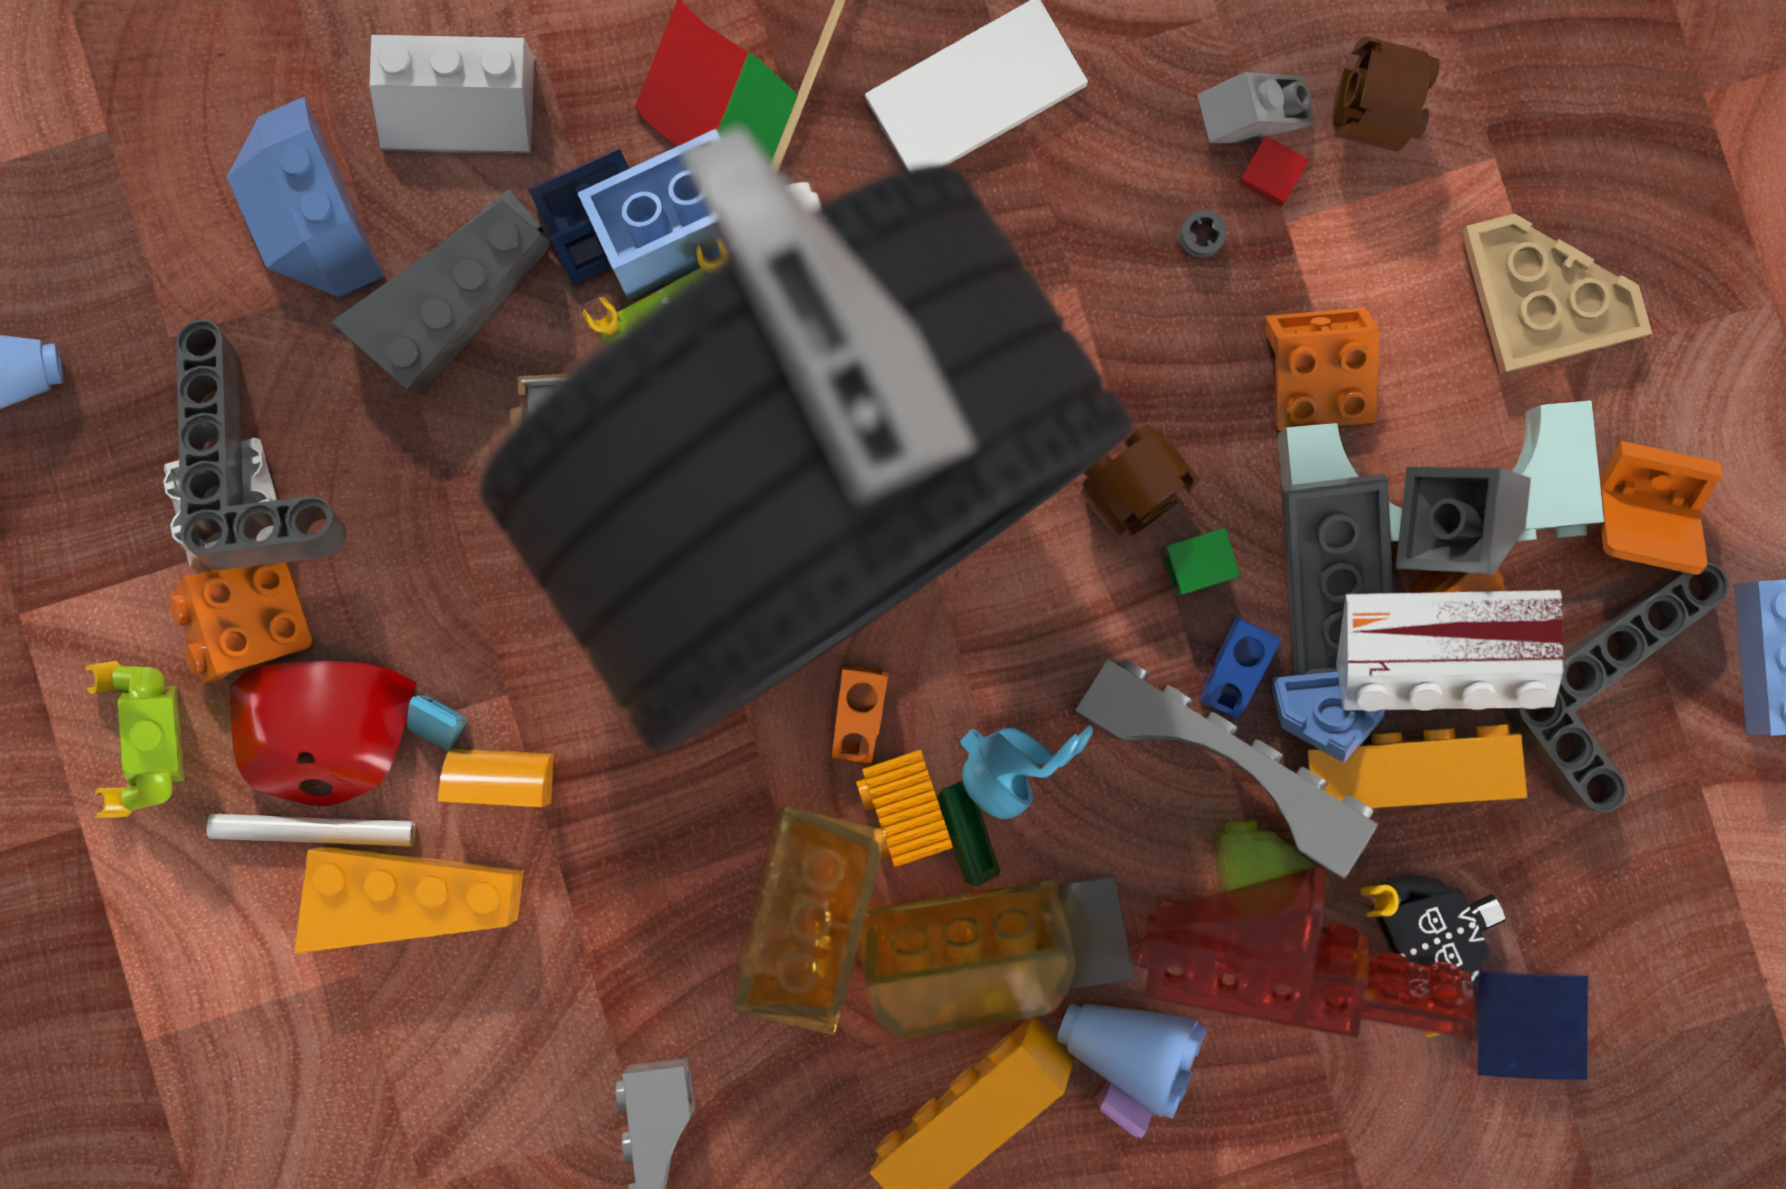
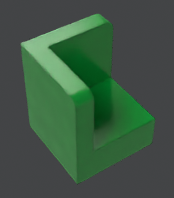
M1226 528L1170 544L1160 549L1175 597L1235 579L1239 576L1238 566Z

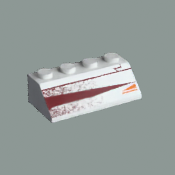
M1560 590L1346 594L1336 661L1343 710L1418 709L1426 711L1432 709L1481 710L1485 708L1535 709L1539 707H1554L1563 674L1562 596Z

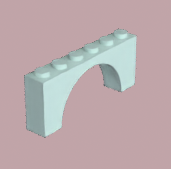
M1592 401L1539 405L1525 412V438L1519 459L1512 471L1531 478L1526 528L1517 542L1537 540L1536 531L1555 529L1556 538L1587 535V526L1604 522ZM1337 423L1287 427L1277 434L1282 486L1359 477L1345 454ZM1389 502L1391 544L1399 541L1402 508Z

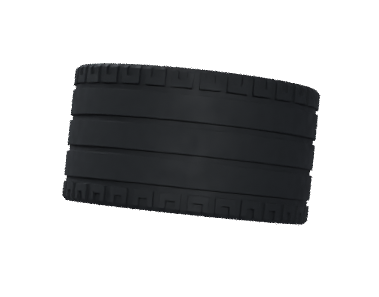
M923 165L900 170L862 184L811 210L914 328L974 445L973 450L856 505L732 257L729 256L649 310L575 368L517 423L488 461L480 485L479 495L482 502L500 529L507 533V539L540 588L548 591V600L580 648L590 651L588 655L589 661L621 709H629L631 716H629L628 720L648 749L665 751L689 739L813 662L1019 521L1093 466L1130 433L1131 417L1113 391H1105L1102 386L1105 381L1103 376L1072 331L1062 329L1064 323L1062 317L1029 270L1022 269L1024 264L1022 259L989 211L983 209L982 201L960 170L941 165Z

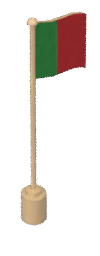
M677 0L636 102V110L655 131L675 146H680L716 129L718 135H722L741 127L775 168L779 170L846 0H835L798 94L759 58L705 25L686 7L682 0Z

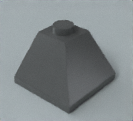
M1407 467L1395 568L1416 571L1494 574L1525 531L1531 478L1502 468Z

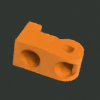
M844 664L832 759L872 765L876 738L879 736L889 675L888 670Z

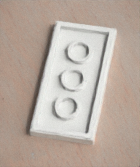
M1030 0L865 93V99L905 169L923 165L947 166L1087 86L1088 81L1041 0Z

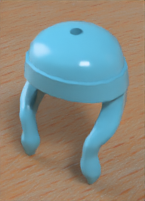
M1089 725L1079 736L1074 734L1056 754L1029 734L1016 728H1002L987 737H983L975 729H970L960 740L961 745L969 753V758L964 763L961 774L964 788L970 798L989 815L999 819L1020 816L1034 799L1033 790L1026 776L1048 777L1058 767L1066 765L1076 754L1084 750L1092 736L1093 729Z

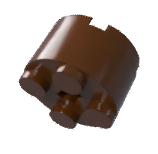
M1368 36L1362 37L1351 52L1353 55L1360 56L1354 70L1344 68L1338 84L1333 107V123L1342 125V128L1334 133L1337 138L1397 152L1407 144L1410 137L1420 139L1425 132L1429 120V110L1424 108L1428 89L1434 85L1437 79L1440 62L1438 58L1430 57L1424 50Z
M1149 424L1137 430L1125 441L1128 448L1112 460L1107 454L1084 472L1087 479L1081 484L1084 487L1081 495L1118 542L1125 540L1128 530L1132 535H1135L1160 518L1178 503L1172 495L1183 486L1189 493L1200 480L1161 430L1155 432Z

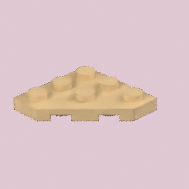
M1517 214L1468 225L1461 230L1500 374L1624 343L1652 334L1638 284L1622 275L1617 277L1593 263L1595 259L1564 241L1551 239L1532 228L1531 222Z

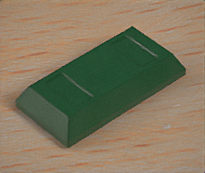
M962 780L943 788L938 794L937 800L964 881L974 887L980 886L998 876L1001 872L980 808L966 792Z

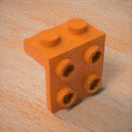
M1620 441L1599 477L1604 522L1601 523L1603 550L1606 554L1615 558L1696 575L1701 574L1706 568L1708 561L1700 510L1722 478L1721 463L1719 461Z
M286 562L227 570H211L184 577L171 590L173 596L169 597L170 613L177 626L183 625L189 643L185 645L186 661L193 674L199 673L202 685L223 680L235 670L303 652L311 646L312 638Z

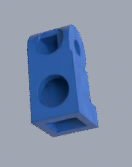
M1234 616L1226 632L1227 636L1214 661L1215 665L1203 686L1199 703L1237 720L1249 703L1282 639Z

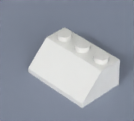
M371 35L370 91L380 149L382 151L531 154L534 55L525 39Z

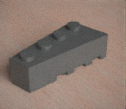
M502 200L331 321V323L407 390L424 394L549 250L553 243Z

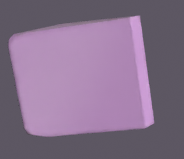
M1106 1081L1095 1096V1102L1099 1110L1134 1137L1142 1138L1147 1131L1152 1113Z

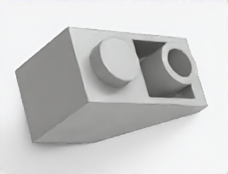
M1244 72L1197 94L1209 143L1238 144L1265 136L1305 128L1314 124L1311 112L1312 98L1302 76Z

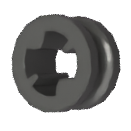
M1202 209L1193 212L1186 218L1180 228L1179 242L1181 248L1187 255L1193 258L1205 259L1213 256L1219 251L1226 240L1227 229L1225 222L1219 214L1211 210ZM1201 223L1210 225L1209 234L1215 237V243L1208 240L1204 246L1197 245L1195 243L1196 235L1190 232V227L1193 225L1195 229H1198Z

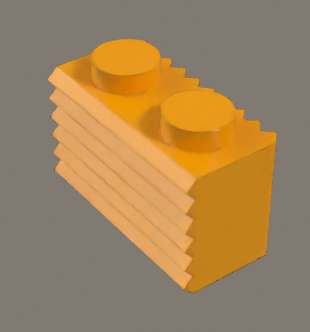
M921 749L862 769L865 779L856 781L865 810L875 808L881 827L872 830L881 859L891 856L894 867L953 848Z

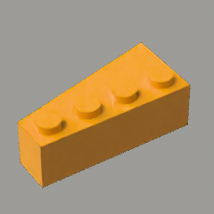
M1508 724L1476 726L1477 734L1455 736V728L1423 730L1424 739L1403 740L1402 732L1370 734L1371 743L1360 744L1344 763L1318 748H1310L1308 750L1310 771L1328 782L1323 791L1341 802L1346 794L1359 800L1369 808L1527 798L1522 737L1517 731H1509Z
M325 845L310 849L307 852L294 954L507 927L518 920L524 869Z
M1033 1013L1011 1034L1001 1039L974 1068L970 1066L951 1083L950 1089L938 1100L932 1098L913 1115L912 1120L914 1122L902 1133L898 1129L889 1133L876 1146L875 1152L878 1156L869 1173L883 1189H949L1064 1094L1075 1058L1067 1052L1062 1043L1057 1042L1055 1035Z

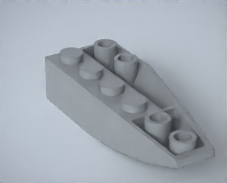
M738 127L682 151L681 158L855 504L857 505L973 450L974 445L914 328L745 131Z

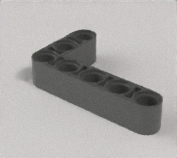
M201 319L189 322L179 332L176 342L181 537L184 545L205 566L213 570H227L322 558L335 554L344 545L347 531L345 524L325 500L319 497L306 496L243 504L239 362L237 351L215 323ZM215 345L210 353L200 356L206 348ZM217 391L211 400L201 403L207 394ZM218 437V441L213 447L202 451L204 445L209 440ZM220 485L216 494L204 499V495L209 488ZM321 519L326 520L322 530L312 535L308 534V529L314 522ZM274 526L269 537L265 540L256 541L257 535L262 529ZM222 532L216 544L205 548V543L210 536Z
M1708 563L1704 571L1697 575L1703 583V593L1699 599H1696L1689 590V581L1693 574L1672 570L1563 651V674L1554 707H1543L1542 713L1537 719L1532 720L1525 708H1505L1509 721L1517 732L1521 734L1523 740L1566 798L1575 807L1599 813L1614 811L1624 802L1627 788L1623 776L1574 711L1706 615L1726 598L1729 590L1728 578L1725 572L1717 565ZM1653 604L1659 606L1663 612V622L1658 629H1655L1648 620V612ZM1613 633L1617 634L1623 642V651L1618 659H1614L1607 650L1608 639ZM1573 663H1576L1583 672L1582 684L1575 690L1569 686L1566 680L1567 670ZM1567 734L1573 742V751L1571 756L1563 761L1556 752V744L1562 735ZM1597 775L1603 782L1604 790L1602 796L1593 802L1587 794V785L1592 777Z

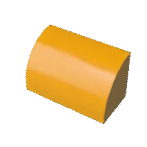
M451 748L445 757L441 772L438 802L527 807L551 804L554 754Z

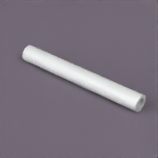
M210 814L207 821L208 838L225 840L412 847L416 834L414 821Z

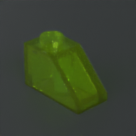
M1256 820L1226 822V831L1213 833L1219 893L1226 898L1330 888L1328 876L1274 832L1265 828H1257Z

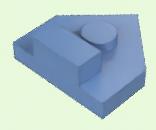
M1337 671L1274 677L1272 679V693L1281 728L1343 763L1384 718L1385 710H1343Z

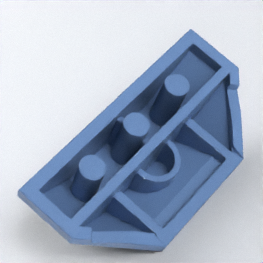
M302 97L259 116L227 175V180L266 268L340 299L386 279L308 100Z

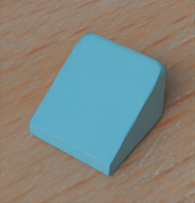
M427 695L413 696L408 708L407 728L444 750L449 751L453 748L468 722L466 716Z

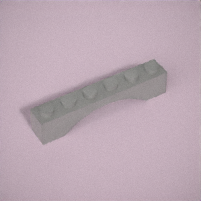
M1124 658L1121 664L1118 665L1107 659L1075 710L1081 717L1121 742L1139 740L1177 741L1206 749L1232 762L1252 777L1275 802L1290 827L1298 852L1344 880L1379 825L1369 819L1374 812L1371 808L1347 794L1342 802L1323 791L1328 782L1304 767H1300L1297 773L1287 769L1278 763L1283 755L1262 741L1256 739L1252 746L1238 739L1234 736L1238 728L1216 713L1211 712L1206 719L1189 709L1194 701L1177 689L1167 685L1163 692L1146 682L1150 674L1133 662Z
M689 1057L628 1065L622 1074L623 1080L616 1081L617 1107L619 1112L627 1111L629 1132L622 1133L623 1157L626 1164L633 1163L635 1183H630L628 1189H667L672 1154L681 1132L695 1109Z

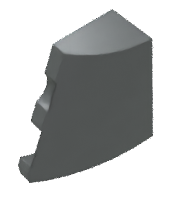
M1110 873L1061 883L1055 904L1056 910L1053 921L1048 929L1045 940L1046 946L1038 976L1034 980L1036 993L1062 991L1135 979L1115 877Z

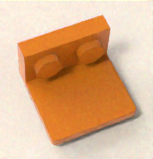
M1365 307L1265 316V335L1275 352V426L1278 431H1282L1287 427L1337 423L1338 426L1368 424L1376 421L1380 329Z

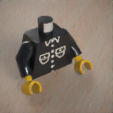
M1407 873L1381 885L1363 886L1360 890L1361 895H1373L1375 898V904L1370 906L1372 911L1366 912V916L1375 917L1409 994L1421 1002L1428 1000L1426 1005L1418 1006L1412 1010L1411 1015L1413 1019L1429 1018L1430 1027L1424 1033L1425 1037L1445 1034L1452 1027V1014L1463 1002L1482 973V963L1491 956L1481 932L1505 922V915L1494 895L1490 894L1468 904L1461 889L1446 886L1439 878Z

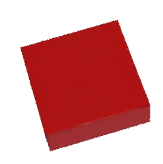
M1265 136L1239 183L1282 207L1309 159Z

